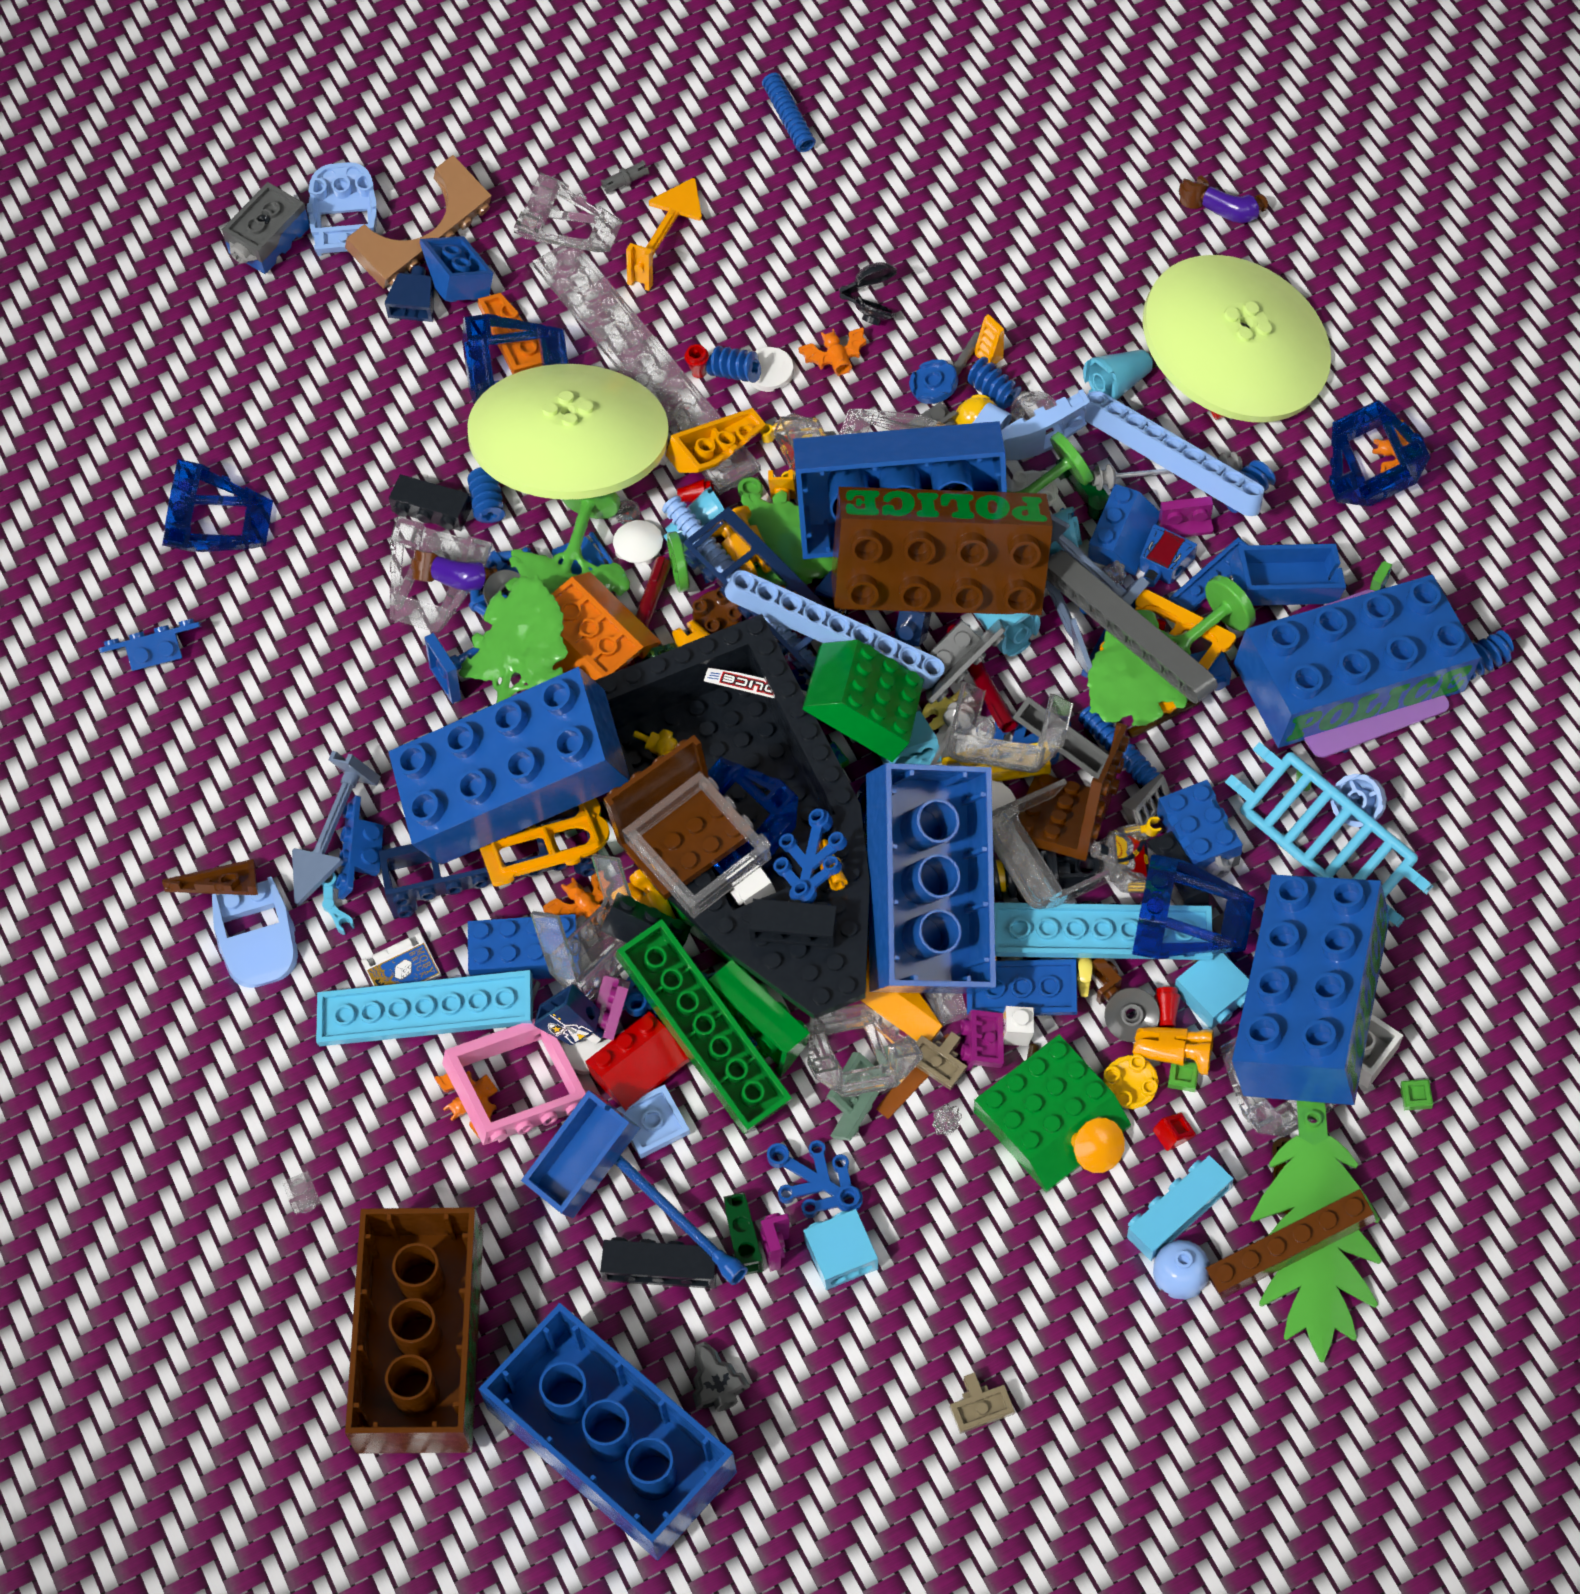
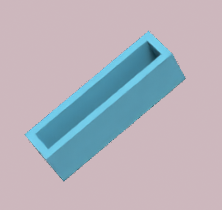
M1210 1155L1203 1161L1197 1160L1189 1168V1174L1183 1179L1177 1178L1169 1186V1192L1163 1197L1157 1196L1149 1204L1147 1212L1143 1215L1137 1214L1128 1223L1127 1238L1150 1261L1157 1256L1161 1248L1169 1242H1173L1231 1190L1233 1178Z

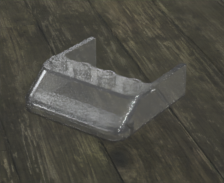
M1065 779L992 811L993 849L1025 901L1035 909L1055 908L1108 883L1121 870L1119 865H1116L1063 890L1021 824L1018 814L1055 797L1067 784Z
M593 854L591 858L602 890L603 903L568 938H566L559 915L533 911L530 914L549 973L564 989L573 984L592 1002L598 997L604 975L618 977L625 970L615 956L617 950L625 945L626 942L600 931L617 893L631 896L620 858Z

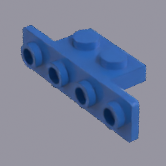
M188 619L179 622L180 627L170 629L169 625L154 628V634L145 636L143 631L129 635L130 640L120 642L119 638L104 641L105 646L99 648L100 653L126 648L132 671L183 658L176 634L201 628V622L195 623L194 619Z
M357 795L349 803H346L342 813L343 818H345V826L340 835L343 848L339 858L343 860V864L336 881V888L339 889L338 898L343 900L353 890L354 871L372 876H377L380 873L379 851L382 850L384 825L359 819L361 796Z

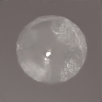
M1040 391L1023 393L1011 405V422L1013 423L1020 418H1024L1027 421L1035 416L1034 410L1042 406L1045 410L1057 406L1056 400L1049 394Z

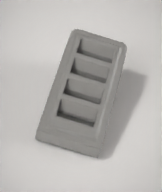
M1159 774L1121 804L1130 825L1134 827L1145 825L1150 817L1156 815L1159 798L1171 794L1164 775ZM1159 787H1160L1161 790H1162V793H1160V794H1159V792H1158V788H1159Z

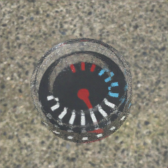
M630 499L620 501L619 511L615 515L617 521L624 525L627 522L639 520L640 508L637 502Z

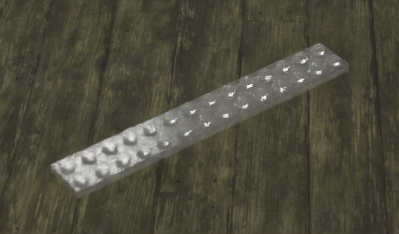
M574 239L533 260V266L617 370L621 374L639 382L656 396L666 412L670 435L721 418ZM743 445L720 465L701 471V473L707 480H712L714 489L721 495L738 485L744 478L751 477L760 472L761 465Z

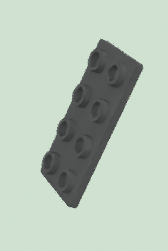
M999 619L981 637L961 620L928 652V654L939 658L945 667L944 673L937 683L925 692L927 701L930 704L935 700L940 702L949 693L947 688L953 682L958 684L967 675L965 670L972 663L974 665L980 663L986 656L985 651L991 645L995 647L1005 637L1003 633L1006 629Z

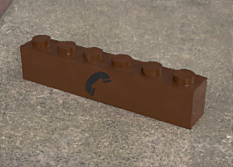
M1359 1189L1206 1267V1270L1219 1295L1224 1299L1375 1222V1216L1362 1191Z

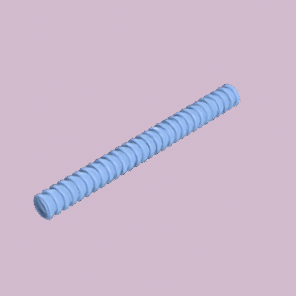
M674 496L664 504L662 511L665 514L668 513L667 517L673 519L672 523L678 525L677 529L683 531L682 535L689 538L704 525L701 526V521L699 519L696 520V515L694 513L691 514L690 508H686L687 504L681 502L682 498L680 496ZM710 536L697 550L721 573L735 561H731V556L726 555L727 551L721 549L722 545L716 543L715 537ZM731 574V575L726 579L728 582L730 581V579H731V577L733 576V574ZM764 617L791 646H796L802 641L801 638H796L797 634L796 632H791L792 629ZM806 646L799 654L814 668L817 657L812 656L813 652L807 650ZM790 656L788 657L790 662L794 661ZM804 672L803 676L806 678V680L810 679V677Z

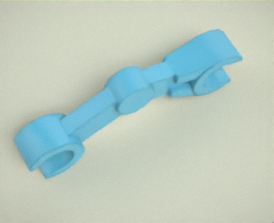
M333 872V880L329 883L323 882L321 884L324 894L322 906L324 911L328 912L333 918L338 932L345 935L341 925L344 922H348L354 929V923L349 915L340 911L334 904V889L336 888L337 877Z

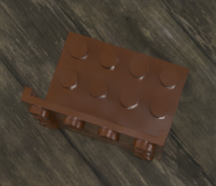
M1117 722L1109 756L1099 779L1093 778L1090 787L1080 785L1074 781L1059 779L1049 774L1034 776L1009 830L1008 839L1086 861L1094 840L1098 839L1102 821L1111 803L1112 794L1116 795L1119 788L1120 780L1116 779L1117 773L1121 774L1125 761V758H1122L1123 752H1126L1130 738L1125 736L1127 725Z
M695 735L688 740L680 741L675 749L666 755L657 757L652 765L643 771L633 774L628 782L620 787L613 788L604 798L617 842L665 900L754 837L749 827L711 784L701 742Z

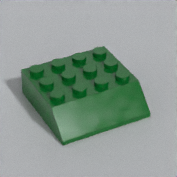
M860 640L822 643L819 647L802 710L893 762L910 742L924 679L916 672L908 670L894 659L888 658L875 650L871 645L865 644Z
M1060 1034L974 1099V1113L1046 1193L1081 1166L1077 1162L1071 1138L1086 1122L1097 1117H1104L1114 1121L1123 1133L1131 1127V1123L1115 1094Z

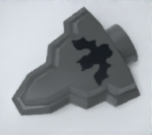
M706 1342L695 1346L694 1362L698 1372L694 1377L696 1391L692 1396L696 1409L714 1406L717 1412H721L733 1407L738 1402L736 1396L750 1387L744 1374L736 1373L731 1363L721 1361L718 1352Z

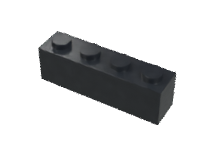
M613 1237L611 1240H604L600 1274L603 1282L715 1289L718 1266L712 1261V1257L698 1244L684 1245L680 1241H669L665 1244L656 1243V1241L651 1239H641L639 1242L628 1241L626 1238Z

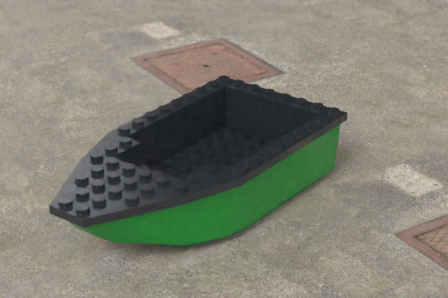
M763 614L594 680L605 690L630 778L636 772L648 768L658 757L645 749L646 742L633 737L635 731L650 736L652 732L659 734L660 731L666 729L673 732L672 737L678 743L684 739L688 740L695 735L701 742L711 784L753 832L754 837L667 898L678 918L691 926L690 932L727 962L733 960L737 965H741L750 975L766 983L814 1020L866 997L870 879L861 804L816 717L802 710L806 697ZM708 668L764 678L774 698L705 682L704 678ZM814 809L826 810L833 819V825L827 832L822 833L821 840H828L829 836L834 832H841L847 839L846 847L835 852L834 855L841 860V869L848 884L843 889L834 891L831 889L827 879L816 888L817 896L811 904L826 902L837 907L834 948L750 941L749 924L752 903L747 905L743 903L739 906L730 893L734 889L729 880L757 862L776 893L766 897L773 898L776 901L788 902L791 900L789 894L792 886L774 870V862L778 858H786L792 864V871L799 879L802 868L789 852H785L781 848L779 839L784 834H792L798 841V847L806 855L812 828L809 825V814ZM820 866L814 870L813 876L821 871Z

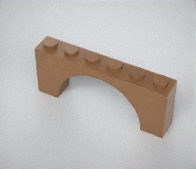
M454 155L435 168L433 179L437 182L443 193L446 213L433 231L413 240H393L378 235L364 224L346 238L345 248L383 289L389 285L392 286L398 274L405 273L407 270L411 272L412 267L420 264L419 261L424 258L420 239L454 237L455 232L460 228L462 230L466 229L472 223V219L475 216H482L489 210L490 193Z

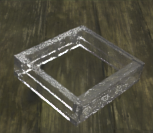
M700 771L622 830L627 845L693 919L771 859L769 849L771 844L763 834L757 835L752 829L754 826L749 818L744 814L740 816L735 810L734 802L727 795L723 797L718 792L719 787L711 777L706 778ZM702 790L755 849L696 895H693L645 841L642 835Z

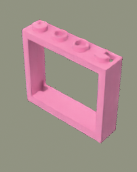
M535 1019L532 1020V1024L521 1023L445 1050L442 1064L483 1145L497 1140L500 1143L508 1136L517 1133L522 1135L529 1132L533 1127L542 1124L547 1126L554 1123L558 1118L569 1116L586 1094L558 1039L535 1027ZM542 1040L569 1095L490 1122L463 1067Z

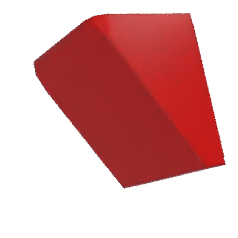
M1182 1113L1162 1118L1153 1128V1132L1166 1151L1172 1150L1196 1136V1133Z

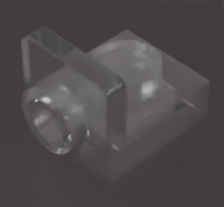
M927 993L928 998H932L934 1001L937 1016L942 1025L967 1017L962 994Z
M308 1171L282 1182L295 1214L310 1212L316 1205L321 1204Z

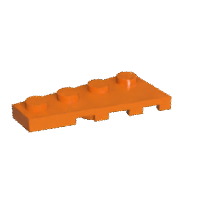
M501 293L478 298V307L512 374L534 367L559 364V357L556 353H552L547 348L546 342L533 333L532 327L519 317L518 311Z

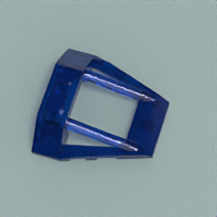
M493 314L463 317L462 345L468 387L473 404L476 403L486 390L500 381H494L489 345L539 339L542 366L568 364L564 329ZM491 327L528 331L492 335Z
M1377 400L1332 423L1331 446L1333 447V456L1330 458L1332 473L1329 476V484L1338 503L1372 506L1415 485L1431 456L1423 438L1418 433L1413 432L1405 422L1399 420L1389 408ZM1379 426H1383L1399 465L1365 480L1349 441ZM1396 430L1409 444L1402 446ZM1342 453L1351 471L1345 475L1343 474Z
M177 459L163 530L162 546L195 552L253 549L266 546L273 500L248 487L244 489L230 482V478L211 472L210 468L203 464ZM199 480L237 496L196 495ZM194 504L246 507L241 535L191 533Z
M720 757L710 768L708 774L711 784L721 796L736 781L770 813L769 817L753 834L754 837L713 866L724 879L730 880L756 862L762 868L780 847L779 839L781 836L792 833L796 827L798 796L783 781ZM752 781L771 792L768 795L764 794Z
M1151 854L1132 954L1161 960L1169 959L1170 956L1184 955V957H1190L1195 954L1208 952L1218 954L1246 951L1255 898L1242 889L1194 864L1176 858ZM1174 882L1227 899L1220 934L1167 917ZM1165 928L1208 941L1162 943Z

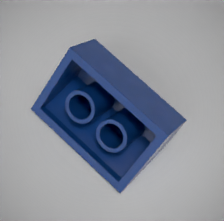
M1115 484L1089 542L1088 557L1095 563L1136 576L1140 566L1141 554L1153 525L1158 524L1160 511L1139 491Z

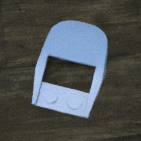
M352 162L328 164L319 168L310 180L308 191L310 197L309 203H307L310 229L315 241L314 249L318 256H322V253L346 252V238L364 224L321 228V215L367 211L368 224L365 225L376 233L377 210L372 178L365 167Z
M1079 390L1077 394L1067 399L1063 397L1056 400L1057 406L1045 410L1042 406L1034 410L1035 416L1025 421L1024 418H1020L1002 429L1006 460H1022L1053 449L1050 438L1055 433L1060 432L1068 439L1087 425L1085 412L1086 406L1090 404V401L1084 390ZM1053 428L1054 431L1046 435V430Z
M267 877L268 880L257 883L258 895L212 894L213 923L219 952L223 957L231 978L237 984L244 987L255 988L280 981L287 977L297 964L298 950L295 943V926L272 877ZM272 908L276 909L279 923L227 938L224 927L225 922Z

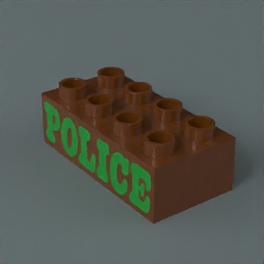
M838 487L831 573L834 609L1042 615L1053 529L1047 494Z
M475 1207L368 1208L360 1210L345 1434L356 1454L472 1453L484 1232Z

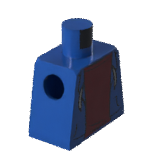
M1154 524L1141 554L1139 569L1145 573L1143 577L1149 582L1148 586L1155 587L1158 580L1172 584L1194 561L1197 544Z

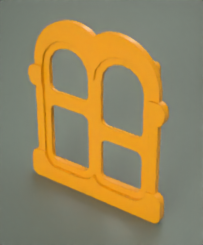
M1143 590L1135 600V610H1150L1175 623L1174 628L1169 633L1171 635L1183 634L1184 631L1190 630L1204 619L1149 590ZM1216 624L1207 630L1201 637L1212 642V645L1199 663L1208 670L1221 652H1226L1233 646L1236 641V635ZM1104 642L1100 645V651L1103 650L1102 645ZM1162 701L1158 703L1164 713H1172L1177 709L1174 702Z
M594 798L578 805L579 812L573 818L541 827H536L534 824L525 828L523 832L509 835L479 848L492 885L496 887L513 882L516 876L562 863L575 865L581 861V858L590 856L603 848L609 839L610 831L605 819L600 817L601 808L598 800ZM575 828L584 829L590 834V839L586 844L563 851L559 850L554 835L558 832ZM537 838L544 840L548 855L509 866L504 865L500 854L502 848Z

